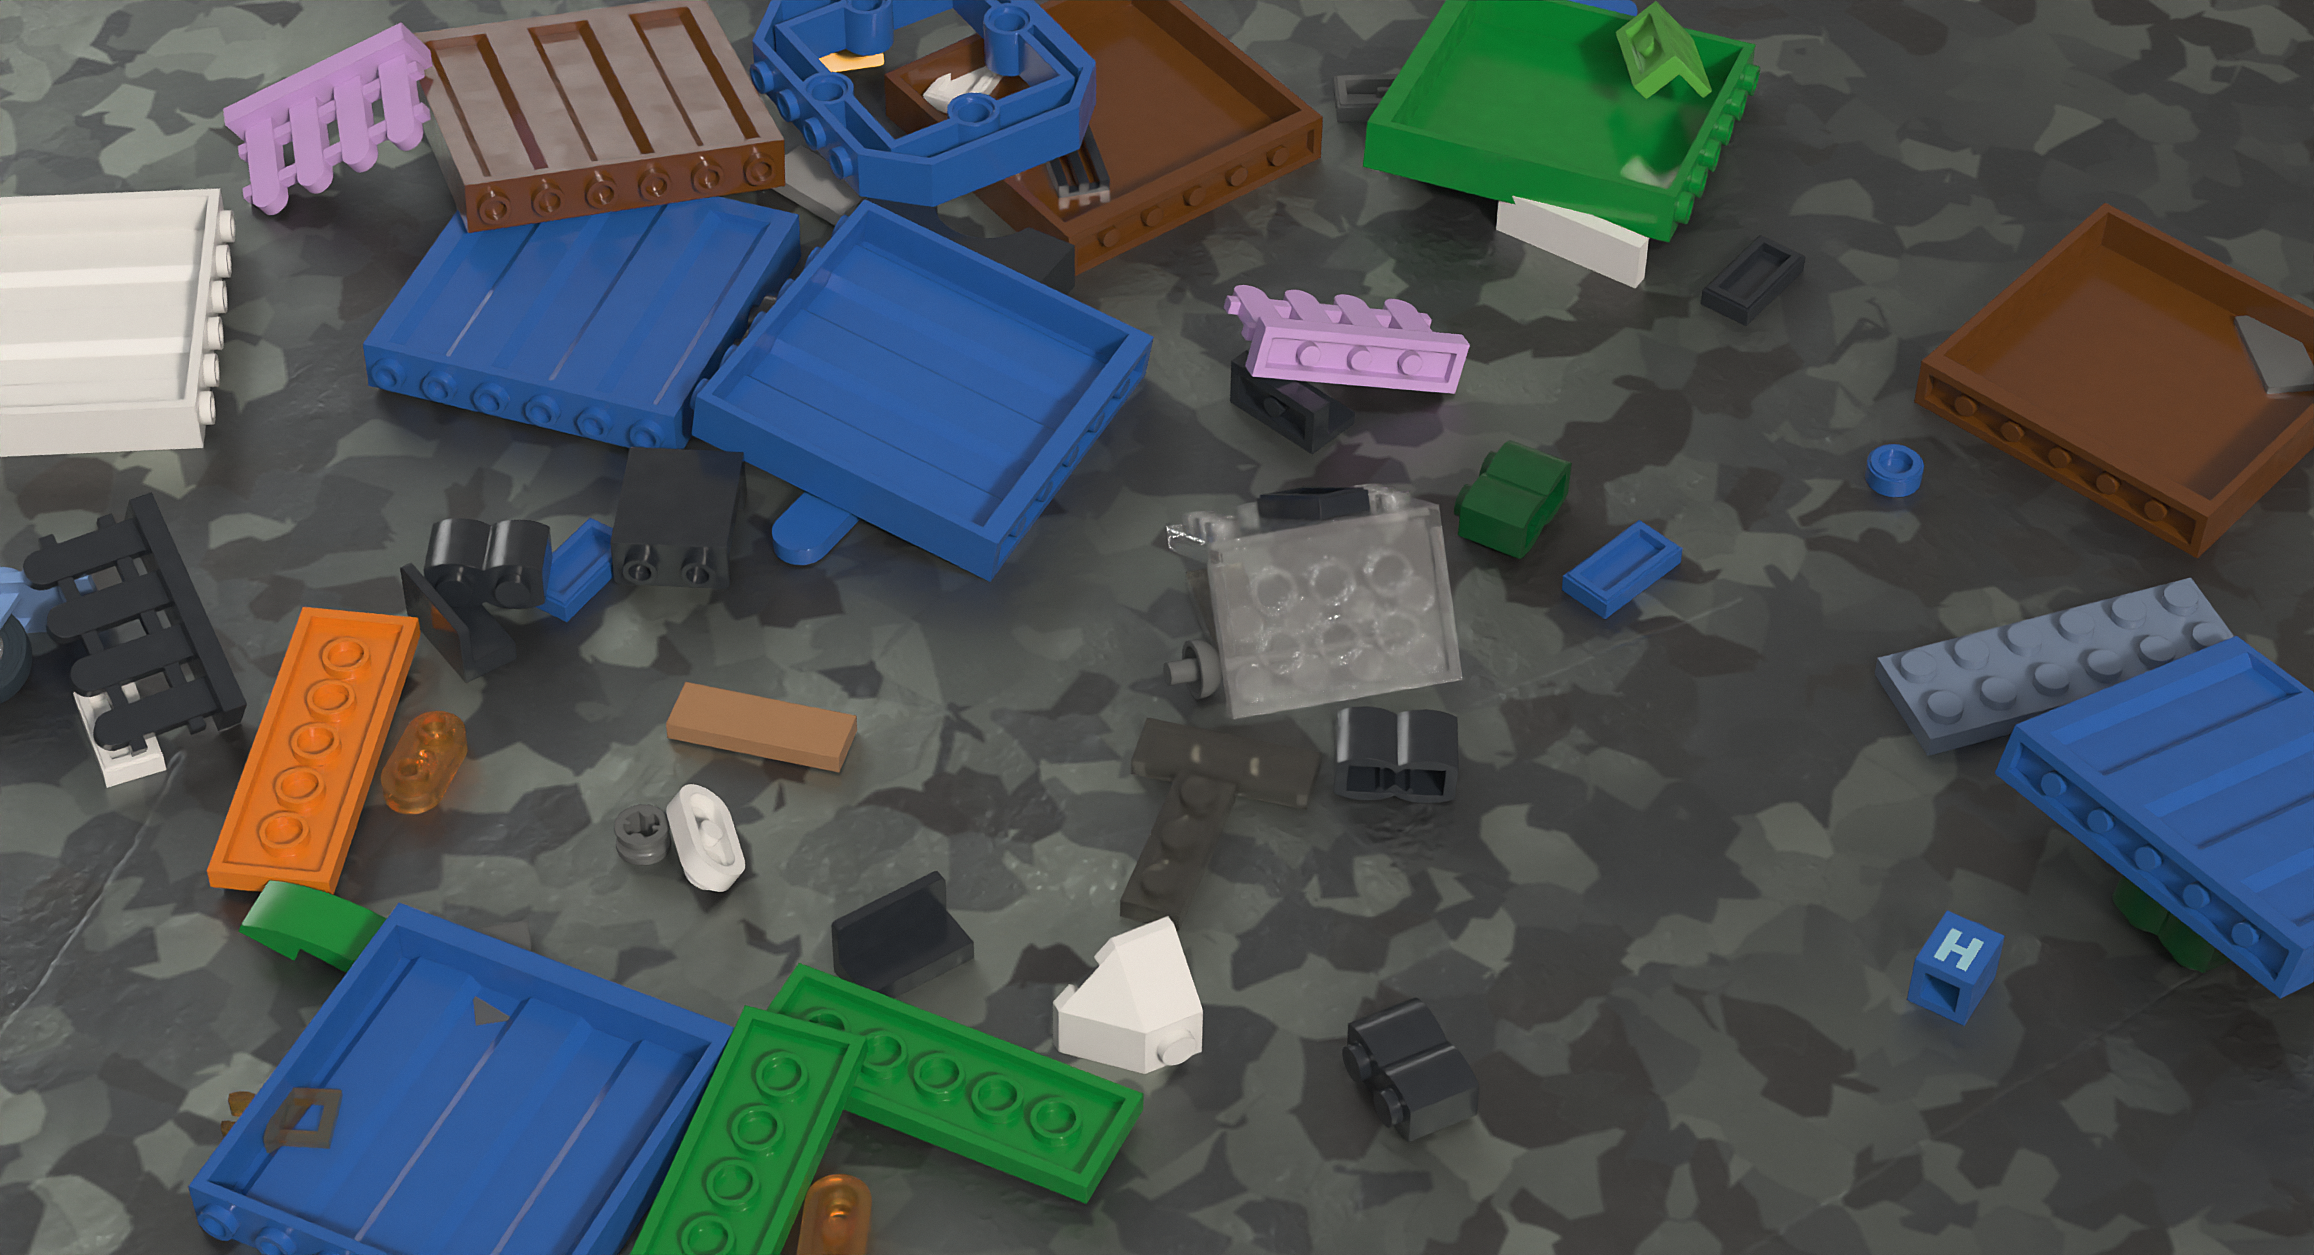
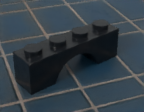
M869 197L866 199L1065 295H1068L1075 287V245L1029 227L1004 237H971L958 233L946 226L938 217L937 206L929 207Z

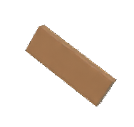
M685 682L666 722L667 738L840 772L857 732V716Z

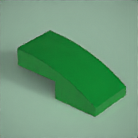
M269 880L242 922L238 932L295 961L300 951L304 950L347 973L387 918L353 902L323 891L292 883Z

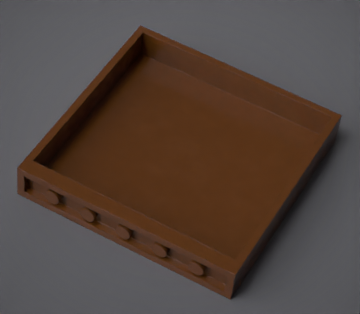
M1049 0L1039 6L1096 61V105L1089 125L1110 178V190L1058 198L1047 167L1043 163L975 190L972 193L1016 232L1029 227L1075 245V276L1321 158L1323 116L1180 0ZM978 33L973 34L884 74L886 116L907 135L947 120V113L938 111L923 98V94L937 78L951 73L952 81L986 66L984 39ZM1019 75L1003 76L989 96L998 100L1027 89L1030 86ZM1080 146L1078 153L1089 182H1095L1082 146ZM1066 155L1059 157L1069 186L1076 185Z
M2104 203L1921 361L1914 402L2198 559L2314 447V390L2267 394L2234 323V318L2236 316H2249L2302 342L2314 366V310L2127 213Z

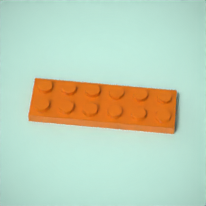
M311 607L302 608L207 868L210 887L262 892L268 881L273 880L306 886L334 895L421 635L418 618Z

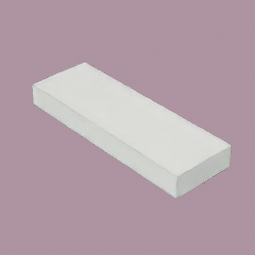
M1513 196L1515 204L1498 200L1496 230L1633 288H1636L1644 279L1648 237L1594 215L1516 196Z

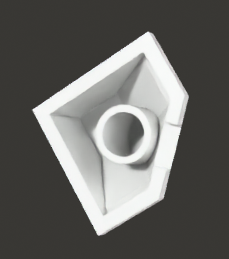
M1169 916L1110 938L1094 956L1100 966L1079 989L1077 986L1069 984L1053 1001V1044L1058 1052L1142 1074H1147L1167 1065L1180 1064L1192 1055L1202 1052L1203 1009L1175 926Z

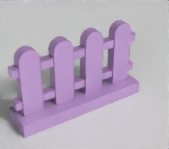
M399 23L224 108L225 125L245 142L238 146L239 157L249 164L251 184L243 188L244 199L251 205L255 204L265 214L274 215L280 212L287 204L288 187L299 182L310 193H321L332 182V166L342 161L356 172H365L375 164L378 158L377 145L388 139L402 151L415 148L423 137L422 123L431 119L429 108L422 102L419 103L416 81L425 77L424 70L432 67L430 49L407 27ZM382 98L385 120L374 125L372 102ZM337 120L340 142L330 146L327 124ZM293 141L295 163L285 167L283 145Z
M1238 285L1234 288L1232 296L1227 295L1224 309L1228 314L1237 315L1244 326L1241 334L1244 339L1252 341L1245 365L1252 377L1455 394L1470 346L1461 334L1433 332L1430 329L1432 319L1428 314L1418 313L1414 306L1398 299L1386 300L1381 310L1370 309L1363 300L1346 294L1335 296L1333 305L1319 304L1314 296L1300 290H1287L1283 300L1269 299L1258 288Z

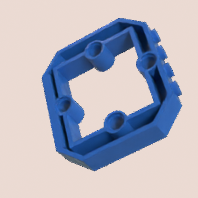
M771 0L752 41L754 64L750 65V76L757 91L761 94L765 93L775 103L782 118L786 122L791 121L803 134L809 148L813 151L818 150L829 162L834 175L840 180L844 179L862 197L935 207L1080 149L1096 105V61L1034 0ZM953 8L984 39V56L987 68L1003 76L1019 75L1030 86L1027 89L998 100L982 93L959 95L948 104L947 120L895 140L854 97V85L851 79L844 74L831 72L819 58L843 49H848L852 53L865 56L881 54L893 45L894 30Z

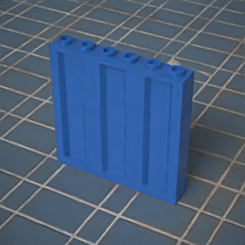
M716 196L468 233L457 210L364 341L363 349L368 384L379 389L627 448L684 449L692 436L694 410L690 409V400L696 386L704 378L710 380L719 370L722 358L736 338L742 339L747 331L748 318L753 305H760L766 294L770 291L780 292L801 257L799 214Z
M864 199L850 216L843 215L838 220L831 239L823 248L817 246L813 249L805 263L804 270L796 280L790 278L784 283L772 308L767 313L761 311L755 317L750 326L748 336L739 346L733 344L728 348L722 358L719 370L710 380L702 379L696 386L690 400V409L694 410L692 435L723 451L744 452V460L991 582L1146 375L1154 337Z
M2234 636L2014 726L1994 774L2280 999L2314 982L2313 691L2238 636Z
M398 903L189 1184L188 1188L198 1224L204 1231L216 1239L222 1241L234 1239L258 1249L263 1255H618L659 1193L735 1027ZM475 996L509 1016L508 1021L476 1025L473 1004Z

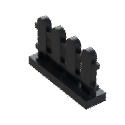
M152 492L130 499L125 519L122 522L116 523L111 513L97 518L98 530L61 543H57L54 534L38 539L40 550L32 552L26 557L23 564L22 577L24 582L35 590L43 591L56 586L64 603L56 605L49 611L46 620V631L52 640L61 644H68L77 640L82 642L87 657L81 658L74 663L71 668L69 682L73 691L80 696L94 697L102 693L106 696L111 710L104 712L97 718L93 729V737L99 747L108 751H117L128 747L132 757L147 752L148 746L145 740L185 725H187L191 735L204 731L207 726L204 718L212 716L218 731L241 723L247 706L246 700ZM139 557L147 571V574L139 576L133 562L134 559ZM114 566L116 567L122 580L121 583L81 597L74 580ZM164 610L171 626L163 629L156 612ZM136 619L140 620L146 634L145 636L106 650L104 649L98 633ZM188 663L195 680L187 682L180 665ZM163 672L170 689L128 703L122 686Z

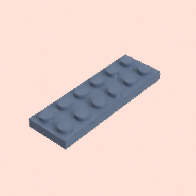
M2187 578L1877 658L1875 676L1927 756L2009 735L2016 724L2232 638L2234 635L2192 578Z

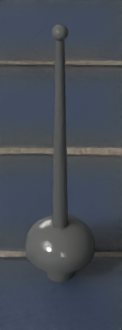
M1393 629L1389 633L1220 658L1216 649L1208 642L1193 639L1184 643L1182 660L1164 663L1163 673L1168 686L1186 683L1191 695L1195 699H1201L1210 696L1217 690L1223 671L1388 639L1398 641L1402 638V632L1399 629Z

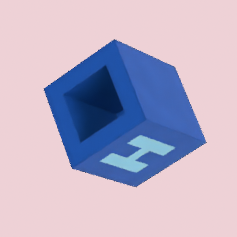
M1947 910L1915 959L1907 1001L1965 1026L1996 977L2005 936L1986 928L1978 922L1970 921Z

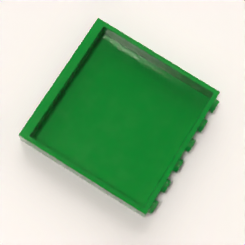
M1446 0L1367 121L1363 167L1515 204L1513 196L1570 209L1594 215L1645 237L1670 242L1678 224L1686 225L1693 209L1694 198H1701L1706 185L1708 171H1715L1721 146L1728 145L1734 121L1741 120L1747 96H1753L1760 75V66L1753 64L1756 44L1682 27L1695 42L1712 92L1703 98L1679 74L1648 99H1645L1633 86L1616 35V31L1636 16L1568 0Z

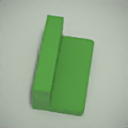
M1657 1L1616 31L1633 86L1645 99H1648L1679 74L1703 98L1712 92L1693 38Z

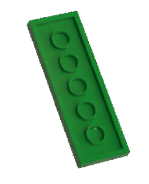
M798 963L766 1009V1011L867 1037L869 1052L844 1110L1087 1204L1143 1111L1144 1093L802 963Z
M745 1005L630 1255H780L869 1052L867 1037Z

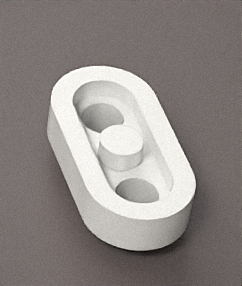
M685 785L666 808L667 818L684 874L693 885L700 889L717 892L726 891L745 869L744 856L730 812L724 802L710 790L699 785Z

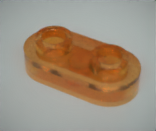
M431 711L417 716L408 724L381 773L384 800L391 809L403 814H419L434 808L441 801L468 751L465 725L458 716L445 711Z
M833 1174L817 1180L809 1188L805 1197L797 1255H868L873 1218L872 1197L869 1188L863 1181L847 1174ZM837 1214H844V1215H847L848 1217L842 1219V1218H840V1217H832V1216L837 1215Z

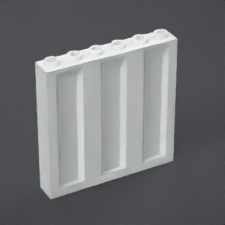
M220 189L0 197V457L204 447L206 425H214L216 415L213 391H210V387H218L220 380L219 361L214 350H222L224 344L223 324L218 314L227 313L228 307L226 283L222 278L231 277L232 265L230 248L226 243L235 241L234 213L232 210H224Z

